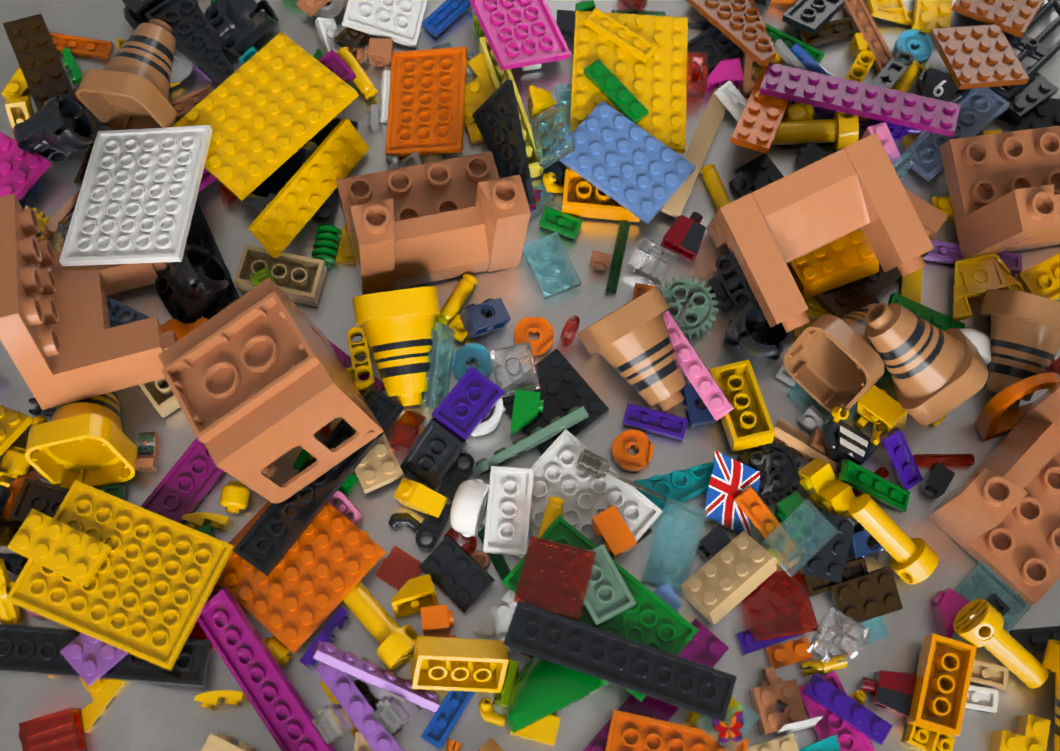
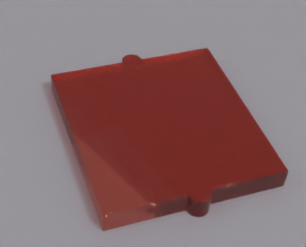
M394 546L387 558L383 559V564L375 576L399 591L409 579L421 575L423 571L419 566L422 562Z

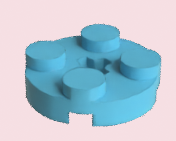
M916 29L906 30L900 34L894 44L895 53L902 50L905 52L906 50L913 54L914 60L919 62L920 65L927 62L933 51L931 38L927 34L919 33L920 31ZM913 45L914 47H917V49L913 50L910 48V46Z
M468 343L455 351L452 357V369L457 379L460 380L468 371L469 365H466V363L471 362L472 359L478 364L474 369L487 378L490 376L493 368V359L484 346L477 343Z

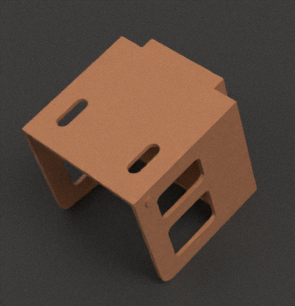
M270 278L158 355L164 367L161 371L197 439L205 444L215 465L271 503H280L287 500L384 432L323 332ZM342 417L357 432L336 448L330 449L316 438L314 433L335 418ZM296 446H301L317 459L312 465L284 484L276 483L261 472L266 466Z

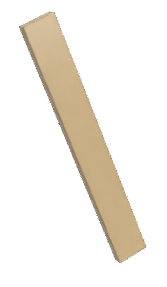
M716 88L712 93L684 157L696 166L695 171L661 210V212L677 219L684 209L727 109L714 94L717 90Z

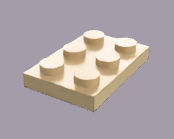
M385 434L382 435L354 470L365 494L404 477Z

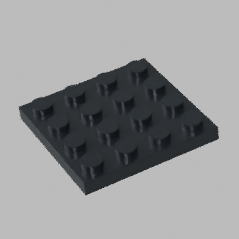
M557 348L503 389L505 392L502 396L503 406L506 408V411L503 412L511 421L515 389L541 392L540 399L544 400L543 412H538V418L520 431L525 438L529 437L534 429L538 427L543 429L550 425L549 422L552 419L568 415L567 412L576 406H579V408L584 406L589 417L566 429L574 437H577L609 412V408ZM563 431L537 445L534 449L542 456Z

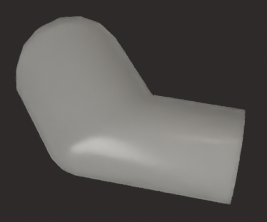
M390 154L387 156L386 162L390 164L387 170L399 168L400 158L397 155Z

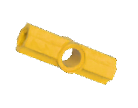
M0 558V622L6 625H16L23 622L18 605L6 600L15 582L10 581L3 558Z

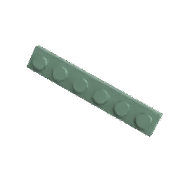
M579 406L573 407L567 412L568 415L552 419L549 422L550 425L545 428L538 427L531 431L529 437L525 439L520 437L513 441L511 447L498 449L494 452L495 456L488 460L483 458L475 463L476 466L472 468L478 478L491 472V466L500 467L565 429L586 419L589 416L584 406L580 408Z

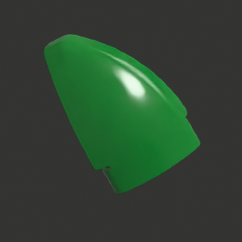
M532 656L520 672L513 686L506 712L507 722L512 732L515 733L585 698L591 692L609 684V682Z

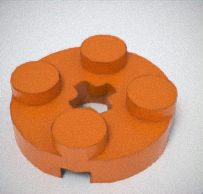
M529 316L521 319L514 330L513 340L515 346L521 353L531 358L545 354L553 345L554 331L552 325L546 319L538 316L537 318H530ZM529 333H538V339L531 340Z
M629 429L619 434L614 439L611 447L614 464L629 472L645 469L654 453L653 444L646 437L647 435L635 429ZM635 446V450H638V453L630 455L627 449Z

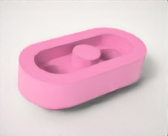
M337 491L328 503L348 520L350 515L353 514L354 518L351 522L357 526L361 521L360 510L344 493ZM340 499L341 503L337 506L336 503Z

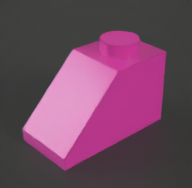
M728 58L720 61L706 79L703 92H713L715 88L719 89L729 80L739 89L744 79L740 60Z
M947 588L936 593L933 598L935 603L931 609L938 635L951 639L955 632L953 628L954 619L958 612L970 601L951 588Z

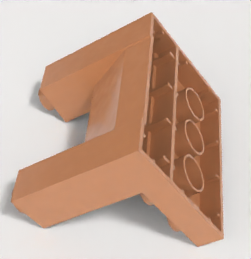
M1060 126L950 139L939 147L963 260L992 253L998 254L1060 245Z
M877 133L720 207L706 228L716 249L727 245L730 253H734L770 328L782 323L786 333L810 322L805 312L808 310V307L787 266L788 263L860 228L863 229L884 273L897 267L901 276L904 277L925 267L926 264L921 255L934 249Z
M492 151L336 180L362 295L394 291L399 288L463 276L465 273L493 272L518 267L520 264L531 211L520 175L499 178Z
M15 194L0 197V340L41 409L45 410L165 378L161 371L164 367L158 355L178 341L175 331L163 333L157 316L110 328L107 295L154 284L156 278L160 275L159 271L167 269L168 262L62 266L59 262L62 252L55 254L48 239L38 240L36 234L40 233V225L33 208L23 210Z
M1060 382L1039 397L1014 423L1013 429L963 483L949 493L928 516L932 522L1027 606L1036 604L1060 578Z

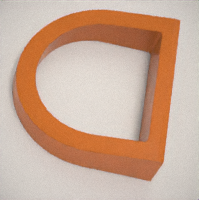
M1052 372L1037 374L1007 387L994 396L984 406L974 423L982 440L986 441L1008 434L1015 426L1014 423L1034 402L1019 406L1018 410H1005L1015 401L1029 393L1041 389L1050 390L1060 382V375Z

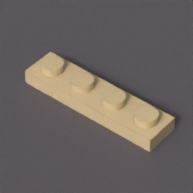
M920 648V652H919L918 665H919V660H920V655H921V650H922V648ZM974 659L970 682L995 689L1007 690L1009 669L1004 666Z

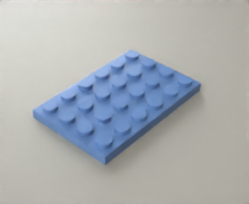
M603 101L554 152L556 159L647 224H649L696 168L691 162Z

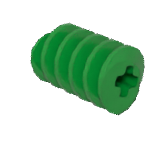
M320 223L317 225L318 228L314 238V250L311 253V258L324 260L326 268H329L330 264L336 263V259L333 257L338 255L335 250L339 248L337 242L341 240L337 235H341L342 231L333 225Z

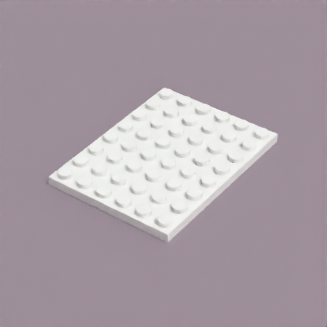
M211 126L98 131L59 262L61 265L82 266L182 262L213 132Z

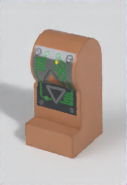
M139 432L137 436L136 470L138 472H158V432Z

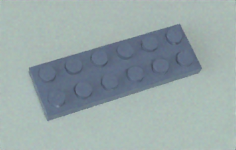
M988 87L972 89L965 99L957 103L961 104L954 136L949 137L926 131L900 155L902 162L929 182L944 168L939 148L950 139L979 136L983 130L989 127L1009 108L1010 103Z

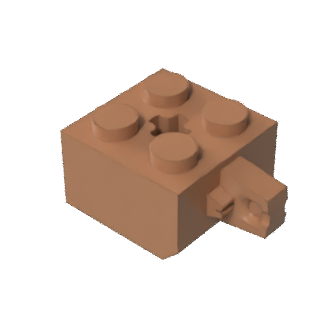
M773 666L762 669L764 681H761L762 687L749 690L760 735L779 731L787 724L808 720L797 680L792 679L782 682L781 677L776 676ZM781 704L782 709L775 710L774 705Z

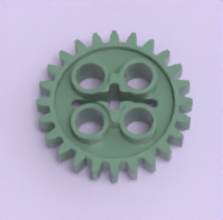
M680 275V281L672 277V284L665 281L666 288L659 287V290L670 306L662 314L670 309L676 310L678 313L673 318L683 333L691 340L692 334H695L698 338L699 331L705 334L707 332L706 327L712 328L713 324L711 321H716L717 317L713 314H718L719 309L715 307L718 306L719 302L714 300L716 293L710 294L712 287L705 288L706 281L700 284L698 283L699 277L691 281V275L688 276L687 280H684L683 276ZM683 292L685 296L678 298L675 296V293ZM693 292L694 294L689 301V307L686 308L682 322L678 323L689 293ZM701 299L704 304L696 305L693 301ZM691 316L694 317L697 321L694 323L687 322L686 318Z

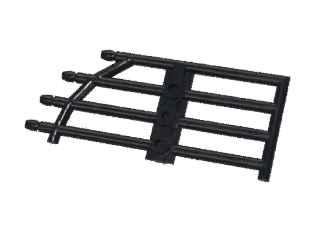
M1048 0L1035 15L1025 33L1053 7L1058 14V17L1036 38H1030L1025 33L1022 38L1003 31L1011 47L1021 51L1017 55L1020 63L1026 57H1031L1037 61L1026 72L1029 79L1060 50V40L1050 49L1041 44L1060 25V0ZM1024 84L1012 85L1007 91L999 86L988 88L1008 101Z

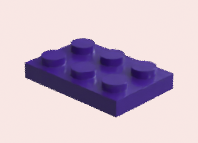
M471 366L435 409L432 417L466 441L504 395L505 391Z

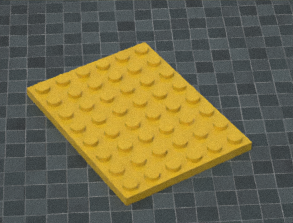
M576 11L569 136L601 101L621 113L584 74V69L599 59L649 111L648 116L636 125L676 153H685L688 17L604 12L658 46L654 55L645 63L584 24L585 19L592 11Z
M280 32L174 124L173 127L211 126L213 132L204 168L242 201L359 95L345 81Z
M75 480L53 518L109 545L112 548L87 588L28 559L6 600L171 671L232 554L234 546Z

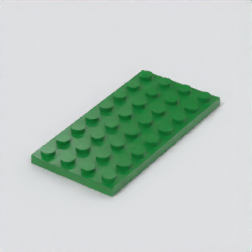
M560 515L502 581L504 586L526 604L676 656L681 653L698 631L697 628L614 560L613 562L633 596L636 605L596 626L565 570L564 564L593 550L597 546ZM626 689V690H628L633 696H635L640 702H641V701L645 698V696H646V695H643V694L634 692V691H632V690Z

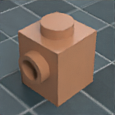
M369 38V45L365 46V57H369L370 65L391 66L392 52L394 51L393 40Z

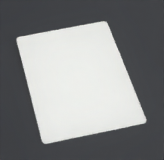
M823 716L784 725L774 737L811 729Z

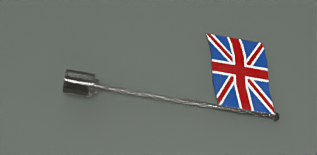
M583 449L576 462V469L597 479L609 474L716 526L719 525L722 529L737 536L742 531H745L752 537L750 535L751 521L733 499L749 486L758 495L760 472L714 450L713 469L706 491L704 515L610 471L607 459L586 449Z

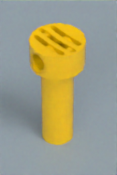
M835 111L833 119L782 121L772 145L833 142L835 150H841L858 141V116Z
M868 494L860 495L851 503L849 513L891 555L890 567L906 584L919 583L933 573L937 567L939 557L922 538L910 539Z
M360 581L342 601L379 643L380 646L376 651L379 659L389 670L396 671L413 658L416 638L419 635L410 624L399 627Z
M975 599L966 604L954 619V631L969 645L976 647L984 646L1030 689L1043 685L1049 675L1048 669L1043 667L1028 650L1003 628V615L985 599Z

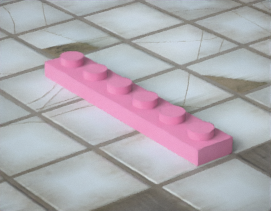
M666 311L662 315L679 365L714 419L719 420L734 408L671 313Z

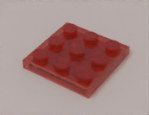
M531 536L514 602L520 601L546 611L580 619L597 553Z
M799 568L774 572L742 600L753 642L818 630L819 626L803 576L798 572Z

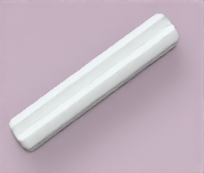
M390 70L382 71L379 113L381 123H387Z

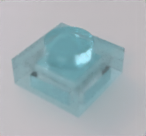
M882 616L860 623L867 644L890 637Z

